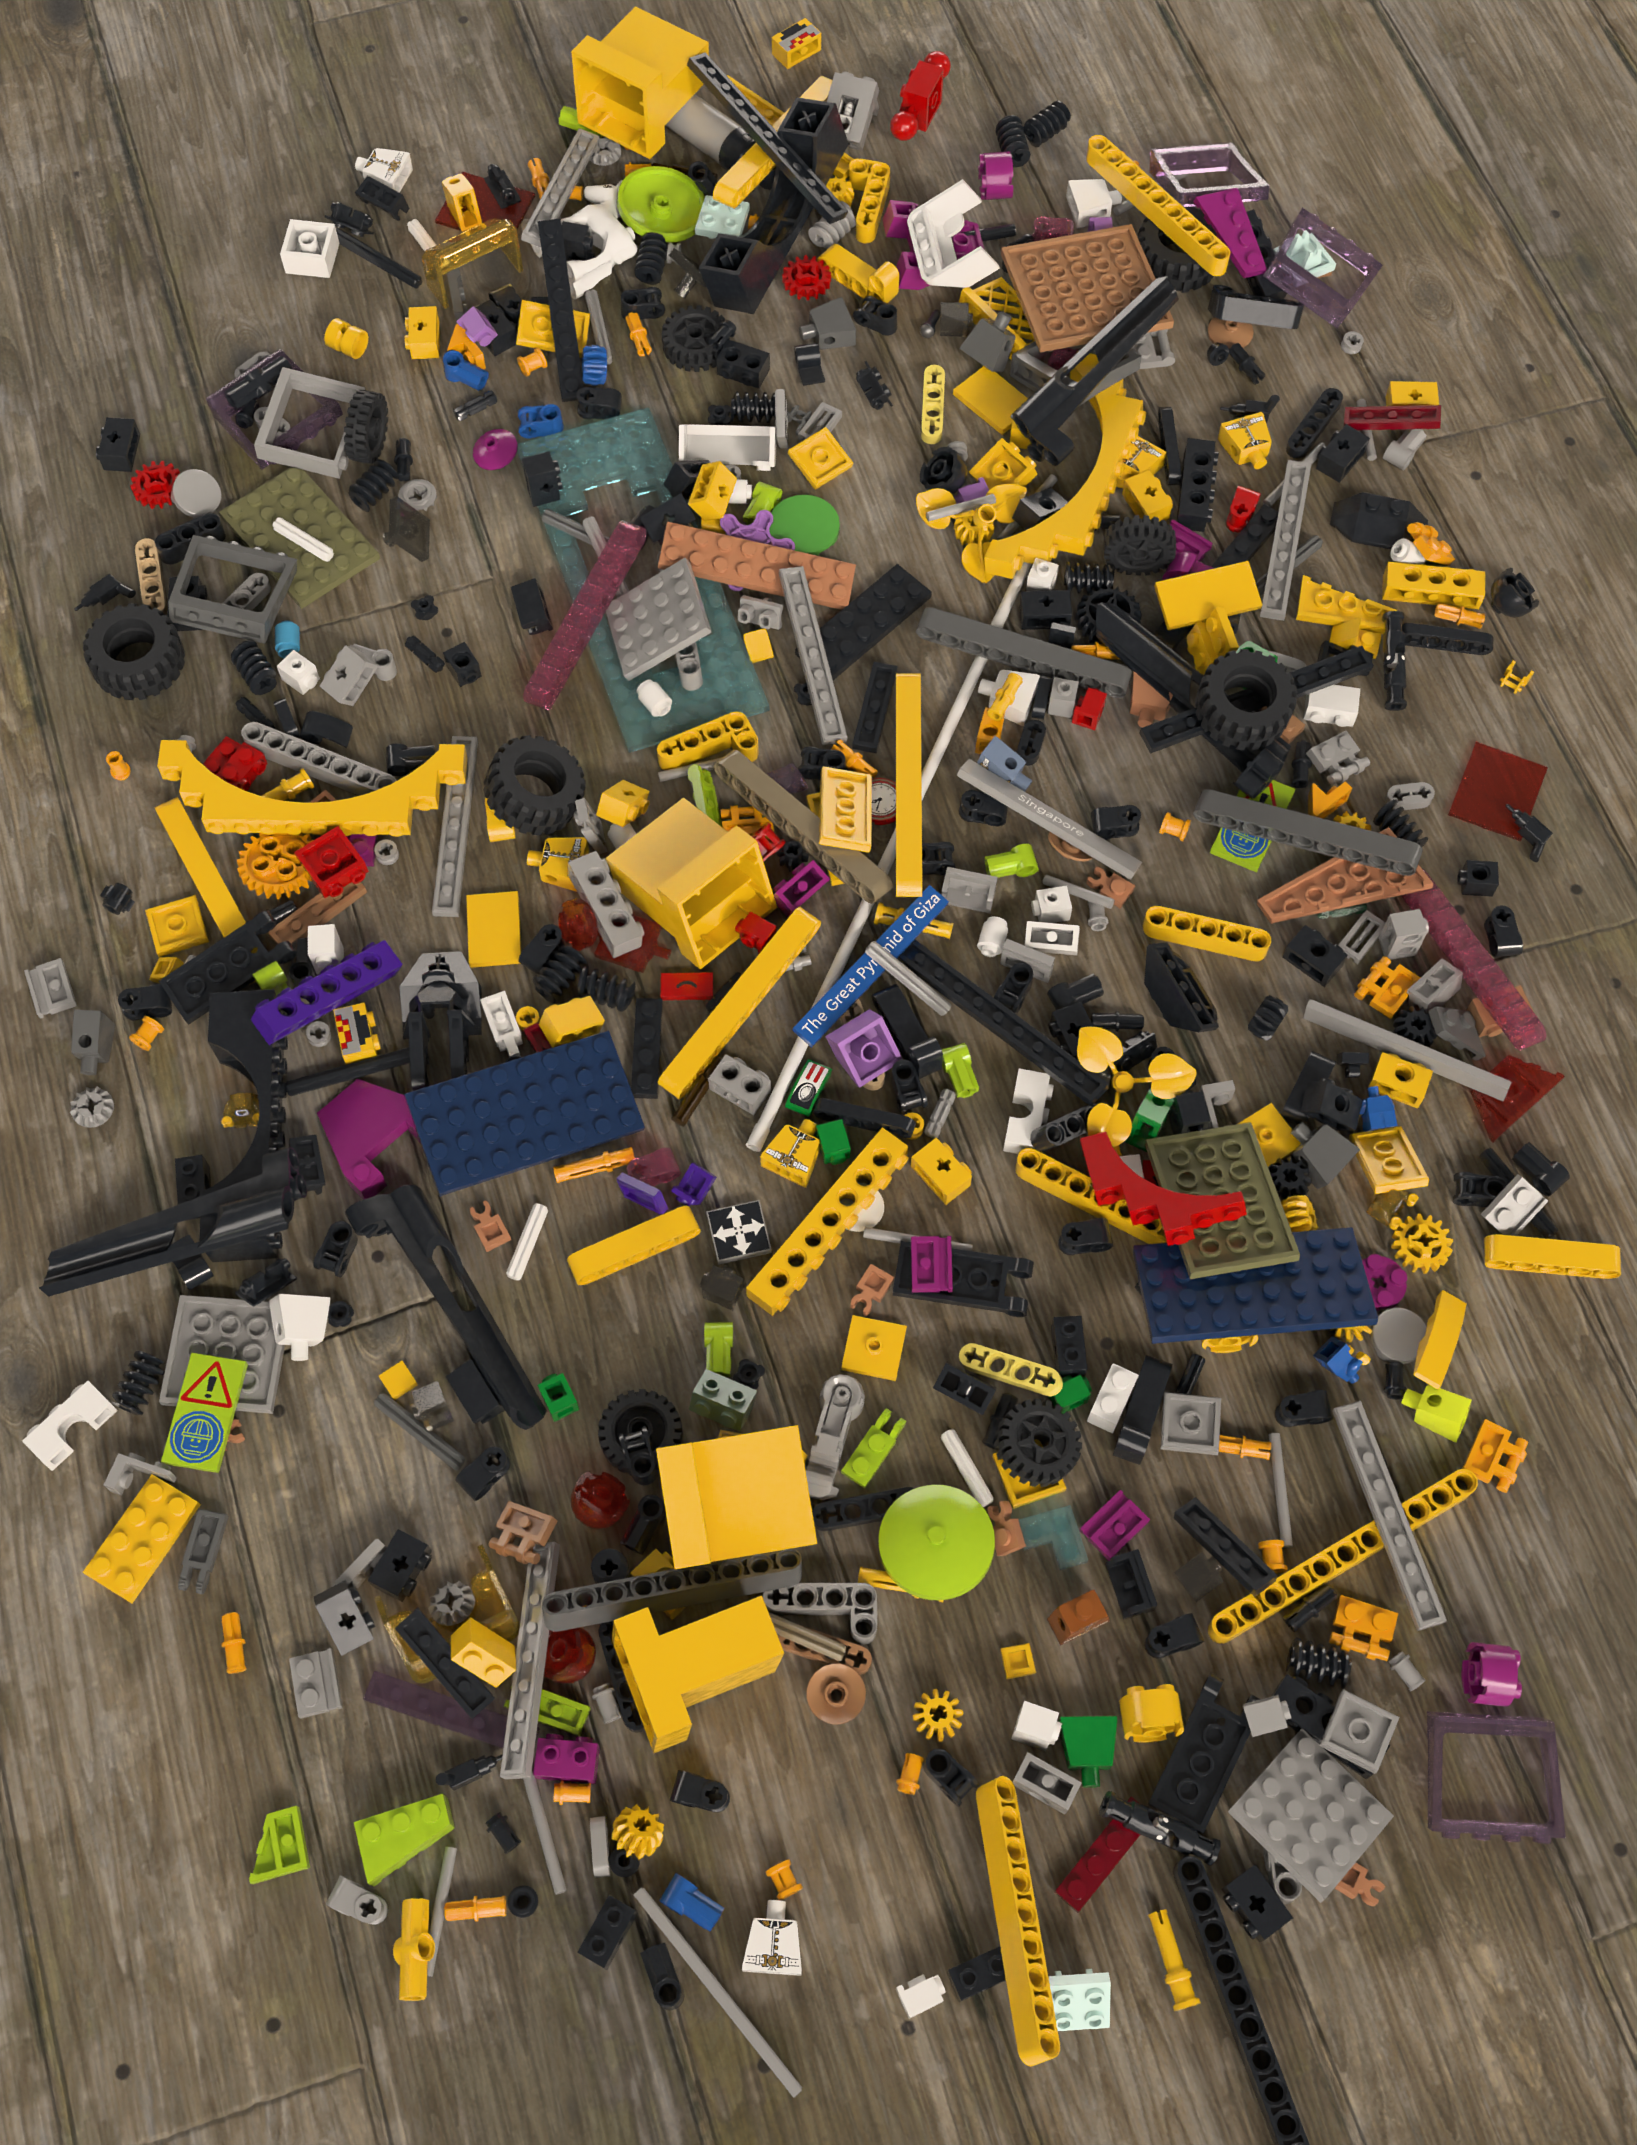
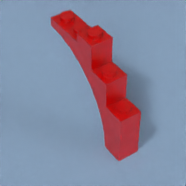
M1107 1132L1080 1138L1098 1206L1114 1204L1119 1200L1125 1199L1132 1225L1148 1224L1153 1220L1160 1219L1168 1246L1184 1244L1189 1240L1195 1239L1193 1229L1207 1228L1215 1223L1227 1220L1234 1221L1247 1215L1242 1191L1223 1195H1191L1174 1192L1154 1185L1129 1168L1114 1150Z

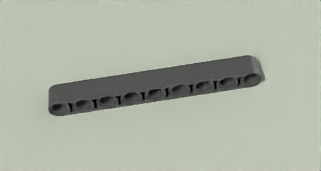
M930 607L923 610L916 630V634L924 640L1035 674L1052 677V679L1056 677L1079 681L1078 687L1088 689V687L1096 688L1115 698H1122L1126 695L1132 677L1131 669L1124 665Z
M1209 789L1201 792L1193 812V816L1198 821L1406 876L1415 874L1423 852L1422 847L1412 841Z
M790 1548L552 1592L542 1600L544 1624L551 1631H564L610 1622L646 1607L649 1608L650 1613H657L797 1585L802 1578V1556L799 1551Z

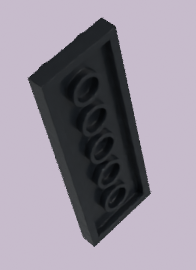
M896 564L848 606L820 628V633L832 679L835 680L932 597V591L899 564ZM796 648L795 655L800 658L798 648Z

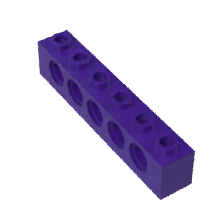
M385 940L378 944L372 942L366 945L361 950V953L347 955L341 960L339 965L334 967L331 964L321 970L320 975L314 978L312 976L306 977L298 984V987L292 990L290 987L282 990L274 1000H263L256 1005V1011L251 1021L266 1042L271 1045L396 976L403 964ZM364 964L369 965L372 969L366 968ZM343 975L348 976L352 981L346 980ZM322 987L328 988L330 992H326ZM300 998L306 999L309 1004L302 1002ZM279 1010L285 1011L288 1016L282 1015Z

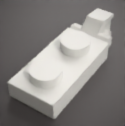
M505 991L480 999L500 1052L507 1050L509 1057H521L517 1046L523 1044L522 1035Z

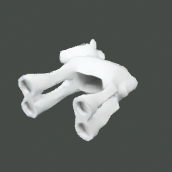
M623 180L616 186L612 184L586 186L584 196L586 200L594 203V205H587L572 216L561 219V224L565 221L589 226L590 236H593V245L602 250L596 258L587 261H566L570 292L573 299L583 296L585 291L592 289L600 280L610 275L614 265L633 258L637 253L638 248L633 241L635 240L634 231L631 227L625 228L617 220L620 216L617 207V197ZM531 244L534 253L539 258L542 257L541 247Z

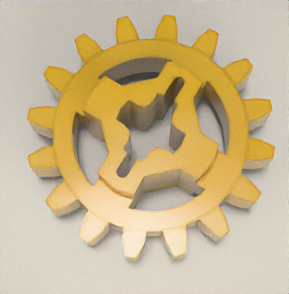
M1417 1214L1415 1220L1408 1216L1404 1223H1400L1397 1228L1398 1231H1394L1391 1237L1396 1240L1392 1243L1391 1249H1398L1394 1256L1395 1259L1403 1258L1402 1266L1412 1265V1272L1414 1273L1418 1268H1421L1423 1274H1427L1430 1267L1436 1272L1440 1265L1444 1266L1448 1261L1447 1257L1453 1251L1449 1248L1453 1243V1239L1446 1238L1450 1230H1442L1440 1228L1441 1220L1433 1223L1431 1215L1426 1220H1423L1421 1214ZM1413 1229L1412 1235L1405 1238L1406 1233ZM1439 1250L1438 1255L1431 1258L1432 1252Z

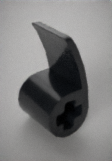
M818 343L794 346L795 360L802 385L824 383L825 378L821 368Z
M309 711L306 713L300 738L311 744H319L325 738L347 748L353 726L330 715Z
M187 1235L171 1244L168 1250L193 1244L194 1241L190 1235ZM202 1254L173 1261L189 1290L214 1277Z

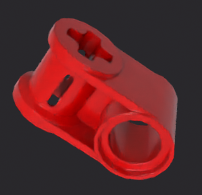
M1238 485L1230 506V513L1226 520V526L1230 531L1239 533L1249 523L1261 496L1260 492Z
M769 822L759 828L752 836L758 843L763 862L776 853L786 842L775 834ZM765 836H768L772 843H770Z

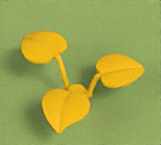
M1015 484L997 485L986 493V496L995 495V504H983L976 511L971 510L929 522L926 518V512L956 504L953 495L944 489H931L917 494L916 506L922 520L934 529H945L950 523V518L973 517L974 524L981 528L978 544L970 543L964 548L961 554V562L967 573L980 582L987 583L994 577L992 574L985 573L984 557L991 543L985 542L982 544L987 526L995 519L1000 523H1013L1015 521L1012 519L1020 499L1025 498L1027 488Z
M1082 1027L1079 1029L1077 1057L1080 1064L1086 1070L1095 1073L1104 1071L1109 1065L1114 1074L1111 1078V1086L1116 1090L1112 1108L1105 1103H1099L1090 1111L1087 1119L1088 1136L1107 1132L1113 1147L1123 1143L1129 1137L1132 1130L1129 1115L1125 1111L1117 1110L1121 1093L1130 1091L1134 1083L1152 1082L1151 1092L1154 1096L1161 1099H1171L1184 1093L1196 1077V1069L1174 1054H1160L1156 1056L1148 1068L1151 1077L1133 1078L1128 1072H1118L1113 1064L1123 1054V1047L1118 1037L1103 1028Z

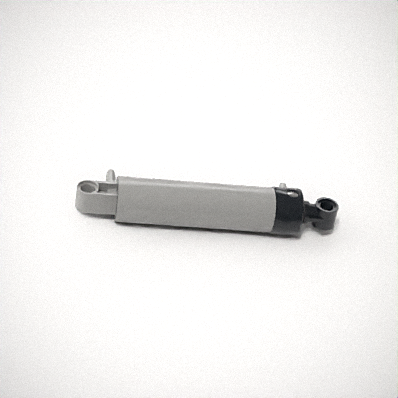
M696 94L665 125L719 163L727 171L756 143L741 125ZM776 166L759 183L762 188L771 190Z

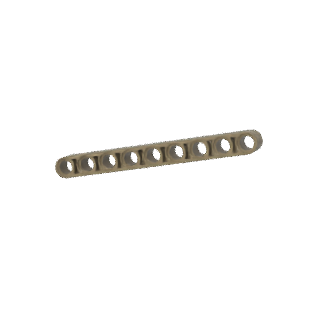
M732 750L714 763L715 773L724 783L793 841L799 842L805 851L870 904L875 903L893 888L890 877L860 851L820 845V818L741 752Z

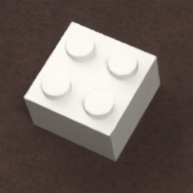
M290 219L280 253L285 273L330 278L340 244L335 224Z

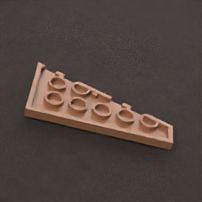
M1389 827L1379 832L1381 834L1396 837ZM1334 857L1259 898L1257 905L1272 924L1433 888V882L1419 865L1414 875L1406 876Z

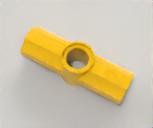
M411 1898L402 1902L401 1937L395 1941L393 1947L395 1961L400 1965L399 2000L419 2001L424 2000L427 1996V1961H430L435 1953L434 1940L428 1933L429 1900Z

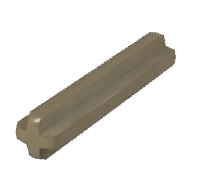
M769 1613L777 1635L837 1661L842 1660L846 1651L844 1644Z

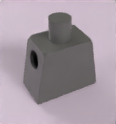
M842 297L809 311V324L799 327L801 339L815 338L821 350L856 345V328Z
M999 311L995 321L982 318L963 342L960 349L992 372H1003L1016 339L1015 335L1006 329L1012 317L1003 311Z
M74 1010L71 1051L73 1055L81 1060L80 1073L84 1075H96L98 1063H108L110 1059L115 1023L101 1011Z
M1301 1122L1291 1131V1134L1301 1143L1292 1153V1156L1296 1162L1302 1160L1301 1169L1309 1168L1310 1172L1307 1177L1311 1178L1312 1184L1317 1190L1328 1185L1360 1150L1326 1124L1311 1131Z

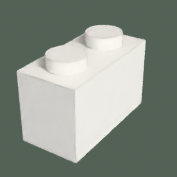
M1332 685L1306 695L1304 720L1314 723L1336 724L1341 727H1353L1358 715L1360 688Z
M1027 921L1025 946L1043 953L1077 955L1080 927L1078 925Z
M334 924L308 926V956L317 976L320 975L319 973L325 967L331 964L335 967L344 958V947Z
M1113 1363L1087 1422L1113 1434L1139 1375Z
M1024 1701L1011 1739L1046 1751L1049 1744L1054 1745L1058 1739L1062 1725L1061 1722L1057 1721L1059 1713Z

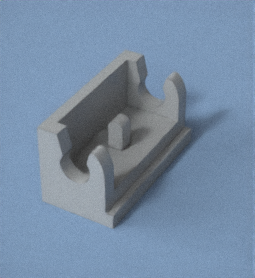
M947 867L942 887V896L949 901L948 905L990 913L998 877Z
M1442 958L1407 990L1409 1006L1415 1007L1418 1005L1420 1008L1424 1007L1425 1014H1428V1011L1436 1006L1442 1007L1461 989L1463 972Z

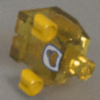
M254 1093L230 1095V1100L226 1102L223 1110V1118L221 1120L223 1127L234 1126V1128L247 1127V1124L249 1127L258 1126V1095Z
M1392 1189L1389 1192L1379 1193L1366 1213L1388 1228L1396 1230L1402 1222L1397 1216L1405 1206L1403 1202L1405 1201L1411 1207L1419 1197L1417 1194H1410L1406 1190L1397 1191Z

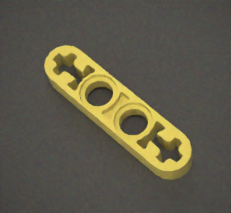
M930 365L924 371L921 437L927 444H936L942 439L945 371L939 365ZM932 375L937 376L936 383H932ZM936 392L940 396L937 398H930L928 396V393ZM934 410L938 412L939 415L931 417L927 415V412ZM930 425L934 426V434H930Z
M974 1343L966 1344L960 1350V1362L971 1372L1045 1396H1054L1062 1389V1378L1051 1367ZM976 1353L980 1359L985 1360L984 1365L976 1359H973L970 1363L967 1358L968 1355L973 1356ZM995 1360H1004L1005 1367L1001 1371L993 1372L991 1370V1364ZM1020 1368H1029L1031 1372L1027 1379L1019 1380L1016 1378V1373ZM1037 1374L1041 1379L1049 1380L1052 1376L1055 1383L1049 1384L1046 1387L1043 1381L1037 1379Z

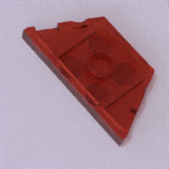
M1510 1055L1504 1058L1490 1071V1073L1512 1082L1504 1101L1474 1089L1470 1091L1490 1141L1494 1143L1557 1086L1565 1076L1559 1072L1552 1074L1541 1070L1539 1065L1525 1063L1521 1059Z

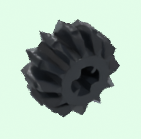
M1271 995L1265 997L1249 1022L1248 1030L1259 1039L1270 1040L1286 1016L1288 1005L1277 997L1275 998Z
M1413 1006L1409 1007L1407 1011L1402 1010L1399 1012L1398 1018L1393 1022V1027L1395 1028L1393 1033L1426 1047H1430L1433 1044V1040L1438 1036L1435 1033L1429 1013H1424V1007L1420 1008L1419 1011H1416Z
M1291 1156L1287 1158L1286 1162L1279 1158L1276 1160L1275 1165L1271 1164L1268 1167L1278 1196L1283 1197V1200L1295 1195H1307L1309 1191L1308 1186L1312 1183L1311 1178L1307 1177L1310 1172L1309 1168L1301 1169L1302 1160L1294 1164ZM1286 1178L1290 1179V1180H1291L1290 1183H1289V1182H1286L1285 1179H1286Z

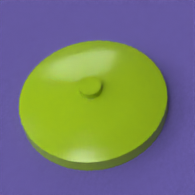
M650 166L637 169L625 177L619 187L617 207L625 224L631 227L635 233L642 237L646 233H658L663 235L666 243H674L695 235V227L705 196L694 181L682 172L667 167Z
M926 1485L906 1492L889 1507L879 1530V1553L887 1574L904 1591L922 1599L948 1600L969 1592L985 1577L994 1556L995 1535L987 1512L971 1495L951 1486Z

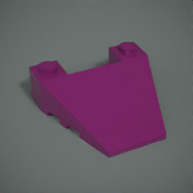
M890 200L882 219L886 237L905 238L908 240L910 252L901 253L896 265L899 272V289L921 290L930 285L921 278L907 223L910 213L918 207V204ZM964 220V226L961 231L951 238L957 260L980 246L984 249L978 224ZM975 230V236H967L961 233Z
M356 1079L317 1112L349 1186L363 1200L376 1196L387 1186L382 1173L371 1161L407 1130L420 1142L404 1095L360 1079Z

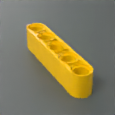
M1162 906L1150 907L1146 912L1143 923V931L1148 937L1250 961L1263 960L1271 944V936L1265 930ZM1151 920H1157L1160 924L1152 923ZM1176 926H1182L1185 930H1180ZM1202 932H1208L1211 935L1206 936ZM1228 937H1232L1237 941H1230ZM1253 943H1258L1262 947H1256Z
M682 1206L571 1254L567 1258V1262L577 1284L586 1285L696 1237L701 1230L689 1206Z
M1498 1234L1489 1235L1484 1238L1485 1266L1489 1268L1613 1279L1621 1276L1620 1248L1616 1245Z

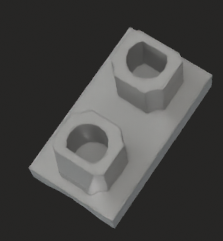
M743 595L740 598L738 621L745 624L748 622L757 624L765 629L773 628L779 630L782 628L781 615L783 605L774 603L772 599L767 597L762 600Z

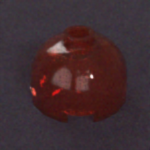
M587 1471L579 1477L570 1496L572 1512L582 1524L590 1528L605 1529L611 1527L623 1517L630 1504V1499L627 1500L624 1493L626 1487L620 1480L607 1472L597 1475L590 1474V1471Z
M581 1627L564 1631L549 1630L544 1677L563 1684H571L583 1679L590 1672L596 1657V1645L590 1633Z

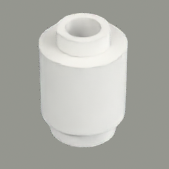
M737 479L729 503L747 504V499H752V485H748V480Z
M1407 539L1398 540L1391 549V558L1395 562L1417 565L1425 563L1426 559L1414 543Z
M646 680L637 688L638 699L653 716H664L670 711L672 699L657 682Z
M613 823L608 831V837L616 850L636 835L630 823L624 827Z
M992 916L983 923L977 944L978 949L983 955L994 957L1002 953L1008 933L1007 922L1004 919Z

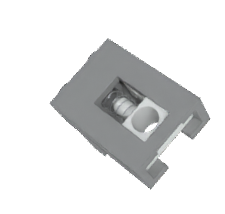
M835 72L827 102L836 103L842 124H850L844 130L847 140L850 142L849 147L863 151L872 115L877 116L880 108L877 101L879 94L878 84L870 77L858 78L849 72Z

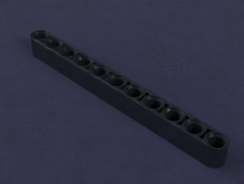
M1186 1856L1174 1866V1879L1273 2144L1310 2145L1204 1865L1197 1857ZM1183 1864H1191L1195 1868L1196 1877L1194 1880H1188L1182 1875L1181 1869ZM1195 1894H1201L1206 1898L1208 1905L1205 1911L1195 1908L1193 1904ZM1207 1925H1214L1218 1929L1219 1939L1217 1942H1211L1206 1938L1205 1928ZM1221 1955L1227 1957L1231 1963V1969L1226 1974L1217 1968V1958ZM1231 1987H1237L1242 1992L1243 1999L1240 2005H1235L1230 2001L1228 1993ZM1245 2018L1251 2020L1255 2027L1254 2034L1251 2037L1245 2036L1240 2028L1241 2022ZM1257 2050L1262 2051L1267 2058V2064L1262 2070L1255 2067L1252 2060L1253 2054ZM1270 2082L1274 2083L1279 2089V2097L1275 2102L1269 2101L1265 2096V2087ZM1282 2115L1288 2117L1291 2121V2130L1286 2135H1283L1277 2127V2121Z

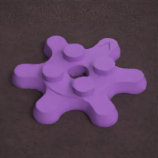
M767 510L759 511L754 522L750 525L740 524L732 514H725L720 519V526L728 536L795 550V544L791 539H776L771 536L769 529L773 523V515ZM728 584L729 588L733 591L743 589V587Z

